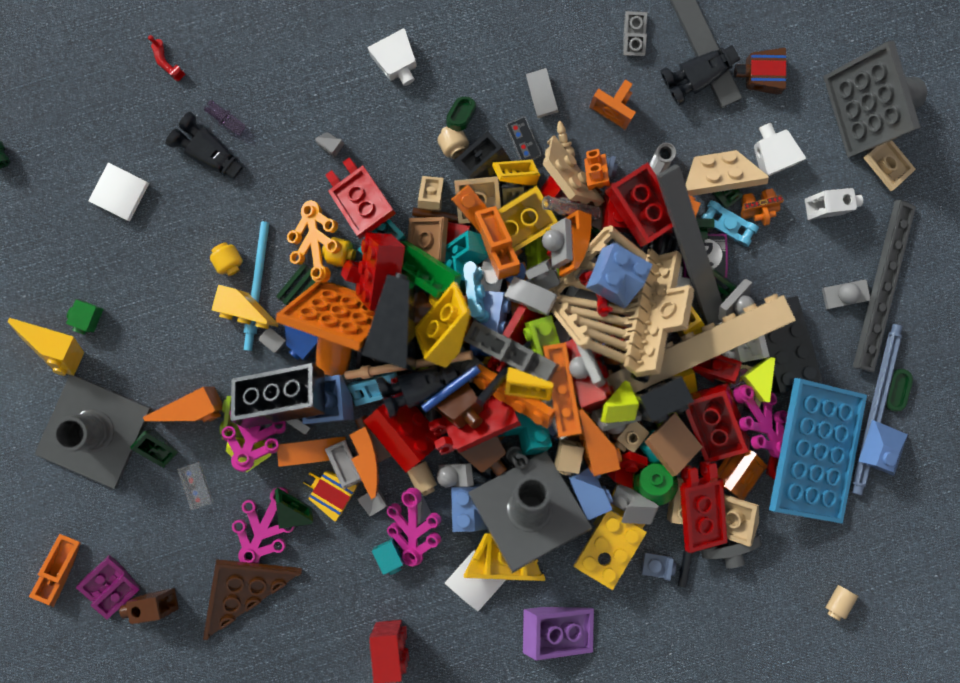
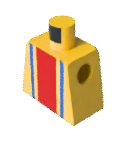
M325 471L321 478L309 472L303 484L313 489L308 499L335 522L341 516L360 484L357 483L343 490L336 473L331 471Z

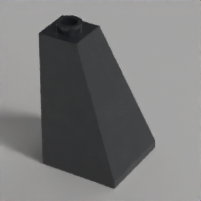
M396 273L395 276L387 275L361 355L415 371L414 284L408 281L409 277L399 273Z

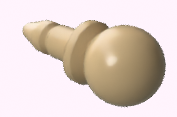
M559 121L557 124L559 141L566 151L575 158V150L571 147L572 141H568L567 133H565L566 129L563 123Z

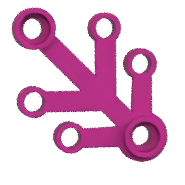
M744 384L735 387L733 391L734 399L740 404L746 403L758 421L755 422L750 416L743 417L739 420L740 428L743 431L751 430L766 434L770 441L766 440L763 435L753 436L751 438L752 447L754 449L762 448L769 450L772 457L779 459L787 412L781 410L774 413V431L772 405L777 403L776 395L771 392L770 402H763V414L753 399L754 390L751 386Z
M285 421L272 423L271 426L259 431L261 425L250 427V429L237 425L245 439L243 448L240 447L235 438V429L231 426L224 427L222 437L228 442L234 453L231 458L233 468L240 472L248 471L254 465V460L268 453L277 452L279 445L278 441L274 438L267 439L265 446L253 451L252 449L255 443L276 433H283L286 430ZM277 424L283 425V427L280 429L276 428L275 426ZM228 431L233 432L231 436L225 435ZM270 443H274L276 445L274 448L268 447ZM241 457L247 458L245 462L238 461Z
M277 487L288 493L287 489H285L284 487ZM277 488L273 489L270 493L271 503L261 523L256 512L255 501L247 500L243 502L242 510L248 515L254 537L250 543L245 530L247 524L244 520L239 519L232 524V530L238 534L242 546L238 554L240 562L258 563L261 556L272 552L280 553L285 549L286 543L280 538L273 541L272 544L259 547L263 539L282 532L290 533L295 529V527H292L290 530L286 528L279 529V524L269 527L277 511L275 490ZM247 503L252 504V510L246 509ZM238 522L243 525L242 530L236 528ZM280 542L282 549H277L275 543ZM247 552L252 553L253 558L251 560L246 558Z
M417 488L407 489L401 497L403 504L408 507V522L401 515L402 508L399 504L393 503L387 508L388 516L395 520L387 528V533L403 549L402 560L411 567L419 565L423 561V553L431 547H437L441 542V536L436 532H432L426 538V541L418 546V537L429 529L436 528L441 523V517L438 513L433 512L426 518L425 522L418 526V503L421 501L422 494ZM402 530L408 536V542L400 534Z

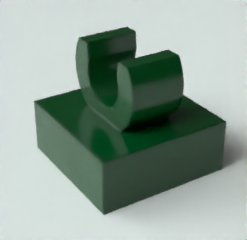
M739 189L712 193L719 204L726 209L743 196Z
M696 218L703 242L708 239V234L715 227L714 219Z

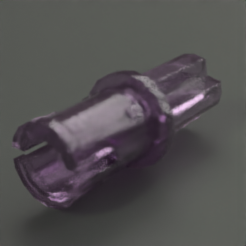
M213 100L207 103L210 107L205 106L204 111L218 120L220 125L226 126L237 135H241L244 132L245 124L231 115V111L224 110Z

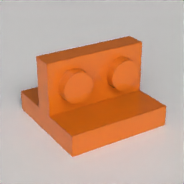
M625 79L614 98L598 88L589 108L626 130L636 113L626 106L632 95V92L629 90L633 84Z
M749 450V452L725 458L717 470L718 478L723 479L724 489L731 492L736 498L744 500L767 468V465L756 453Z

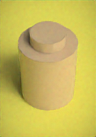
M426 461L415 465L407 472L414 488L419 489L423 496L435 491L434 486L437 483Z
M837 585L825 607L829 610L827 614L838 621L841 618L846 619L858 596Z

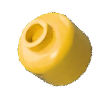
M337 237L331 238L339 241L341 244V250L337 254L328 252L325 245L322 247V257L330 265L343 267L345 260L354 261L356 256V250L353 249V244L350 240ZM335 243L331 245V250L335 248Z
M225 242L211 250L210 261L218 274L232 276L240 271L238 267L241 266L243 259L234 245Z

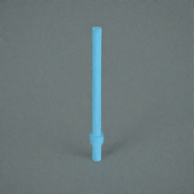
M261 221L251 291V296L258 303L270 225L269 222ZM251 321L250 325H244V333L246 334L243 350L252 351L254 334H257L258 328L255 326V321Z

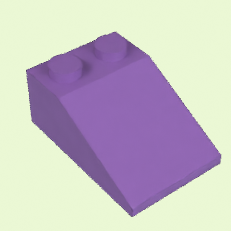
M537 607L524 609L523 653L534 660L592 653L594 609L579 607Z

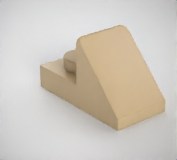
M422 176L418 208L433 211L441 210L444 178Z

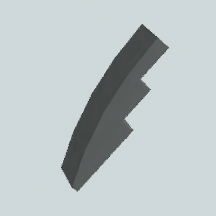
M475 320L464 338L465 342L500 361L549 382L559 364Z

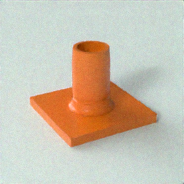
M328 281L326 283L315 282L276 314V322L317 336L316 366L322 369L325 375L335 376L343 375L345 371H348L352 349L359 351L365 345L375 311H369L354 290Z

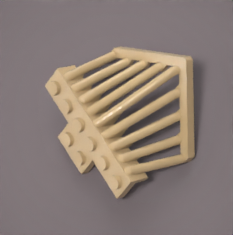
M607 226L589 243L579 268L564 277L559 276L560 284L548 290L558 296L551 312L578 346L584 350L590 349L623 363L624 367L636 377L661 373L668 333L688 329L695 289L690 285L677 287L682 255L678 251L658 255L651 248L647 250L646 254L613 226ZM612 238L628 251L652 264L645 285L632 299V304L622 308L616 304L608 303V307L611 306L613 308V311L610 313L626 315L627 317L611 314L601 317L597 311H593L597 310V301L560 294L569 286L591 291L576 276L582 270L593 271L595 263L591 262V260L601 252L603 247L607 246L606 244ZM597 321H601V322H605V323H610V324H614V325H618V326L627 327V329L617 328V327H614V326H611V325H607V324H604V323H600V322H597ZM609 335H613V336H616V337H619V338H623V339H626L627 341H622V340H619V339L614 338V337L609 336ZM592 339L597 340V341L602 342V343H605V344H607V345L613 346V347L618 348V349H620V350L626 351V353H625V354L620 353V352H618V351H616V350H613V349H611V348H609V347H607V346H604V345H602V344H600V343H597V342L593 341Z

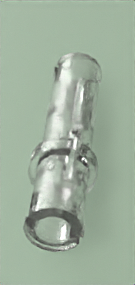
M549 195L545 196L542 200L544 210L556 211L559 215L572 214L580 210L591 214L592 220H597L600 217L601 211L598 206L573 202L566 197L555 198Z

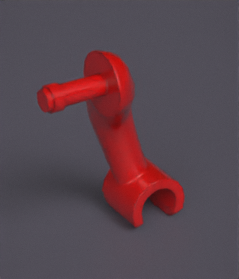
M149 35L148 40L152 42L151 48L156 63L176 81H180L186 73L178 65L172 67L166 61L163 41L161 39L155 40L152 35Z
M592 271L580 274L579 280L583 285L586 286L588 284ZM596 294L597 313L601 317H606L609 312L613 311V308L611 306L608 307L607 299Z

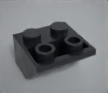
M487 131L455 159V165L467 179L496 177L497 175L492 167L493 162L511 161L503 147Z

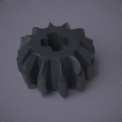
M665 233L643 246V252L646 254L647 250L651 248L658 255L674 251L680 253L681 251L677 238Z

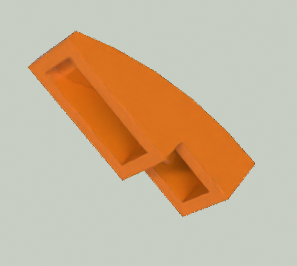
M493 206L476 211L475 217L498 280L519 274L520 262L512 247V239L497 207Z
M577 210L565 217L571 220L573 261L559 268V276L561 277L577 270L585 257L591 236V214Z
M368 426L349 435L359 454L351 460L370 498L373 499L378 494L379 464L374 440Z
M346 436L278 444V466L330 461L325 449L346 440Z
M59 534L38 573L40 577L29 595L30 598L54 607L69 576L81 542Z

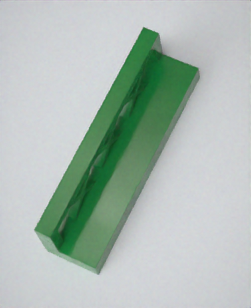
M400 241L405 246L401 274L408 276V280L435 298H440L454 281L460 286L462 277L460 273L409 241Z

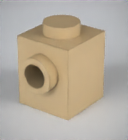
M638 422L627 424L623 432L612 434L611 438L616 441L614 443L615 447L619 448L623 453L625 451L635 452L650 432Z
M559 439L554 462L559 473L563 475L579 474L584 453V447L581 442Z

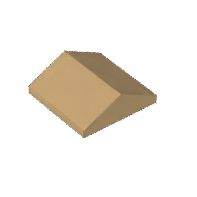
M892 140L873 148L863 157L890 191H893L916 170Z
M497 176L454 181L455 194L466 185H469L487 208L496 206L497 210L501 208ZM457 207L459 224L470 223Z
M724 494L727 539L751 547L759 524V505Z

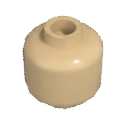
M446 126L438 136L437 142L446 157L456 159L469 147V141L463 131H455Z

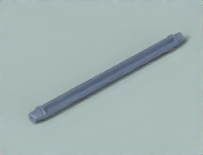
M892 324L891 332L888 334L860 455L872 420L879 423L882 422L902 338L901 331L903 326ZM861 462L857 463L852 483L854 484L852 493L863 494L871 466Z

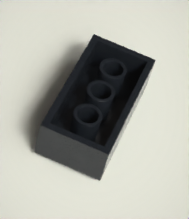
M798 296L786 299L796 321L764 335L769 356L775 358L772 381L773 393L792 390L794 378L812 382L823 381Z
M313 363L231 379V422L243 428L325 414L324 371Z
M671 376L634 393L639 402L638 410L642 414L641 420L652 423L656 422V424L669 418L668 414L672 412H677L678 414L689 409L688 404L694 402L682 376Z

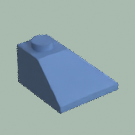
M872 420L858 462L890 475H895L908 434Z

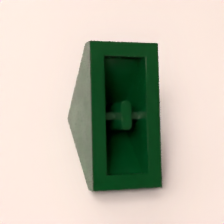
M155 429L145 430L130 446L131 450L162 468L178 453L177 449Z
M279 488L275 490L279 529L309 525L313 522L312 508Z

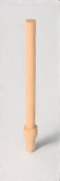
M472 351L460 352L451 363L472 360ZM424 358L416 359V368L437 365ZM392 364L373 367L366 365L361 366L360 369L345 371L344 376L346 380L355 378L369 379L373 375L408 369Z

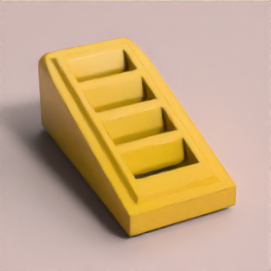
M533 160L493 162L492 164L499 181L528 186H536L540 173Z
M508 367L505 394L551 401L554 383Z

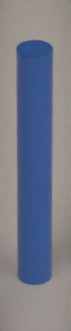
M474 365L424 402L421 407L425 412H428L479 374L481 370L477 365Z

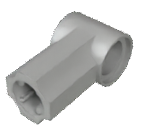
M662 143L654 151L649 165L656 175L669 168L676 155L675 147L671 143ZM661 149L669 152V159H663L660 156L659 152Z

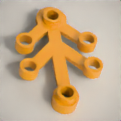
M310 200L305 202L301 208L302 219L295 231L291 230L287 235L288 242L299 244L302 240V234L308 226V234L298 251L291 253L290 261L297 265L303 264L305 255L311 247L314 264L311 270V277L315 282L326 283L330 279L331 271L328 267L323 266L320 243L325 245L326 250L333 254L340 252L341 244L339 241L333 240L319 231L317 221L323 225L325 231L330 233L337 231L338 223L324 216L320 205ZM335 243V248L331 250V245Z

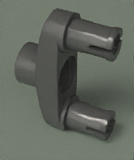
M756 532L751 547L733 541L700 551L702 558H724L726 568H737L745 565L743 554L758 548L762 543L760 535H757Z

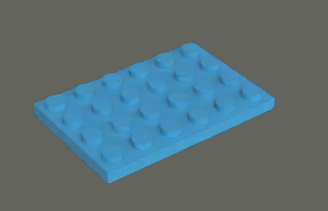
M794 378L769 507L770 511L843 524L867 399L866 394Z

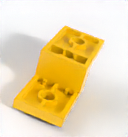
M618 483L616 484L615 488L613 489V491H612V493H611L612 499H613V496H614L616 487L619 485ZM610 503L612 510L597 516L593 523L596 528L573 566L613 590L647 532L643 529L645 524L622 523L625 512ZM601 553H608L610 555V561L607 564H600L598 562V557Z

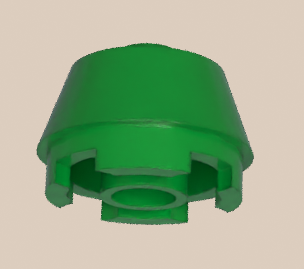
M648 463V466L639 469L635 474L634 490L657 505H664L670 502L678 491L677 476L672 477L662 463Z

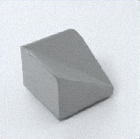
M324 133L315 139L317 145L333 157H336L345 145L342 139H337L330 133Z
M270 327L258 338L273 353H280L286 346V340Z
M379 488L375 498L371 499L367 492L357 499L369 516L389 505Z
M421 496V501L418 503V524L426 520L431 514L423 496Z

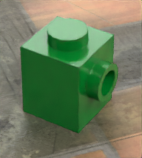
M75 299L73 307H70L67 312L66 324L73 326L72 331L85 335L86 332L94 333L103 308Z

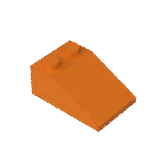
M202 387L144 416L143 419L144 421L203 420V422H211L221 417L220 412H222L223 403L215 387Z
M577 403L582 434H579V438L584 447L585 464L593 476L619 470V462L622 461L619 448L615 447L614 442L611 443Z

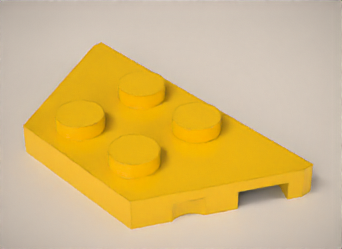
M490 533L484 534L464 573V578L545 581V576L541 574L537 564L539 562L538 559L512 573Z

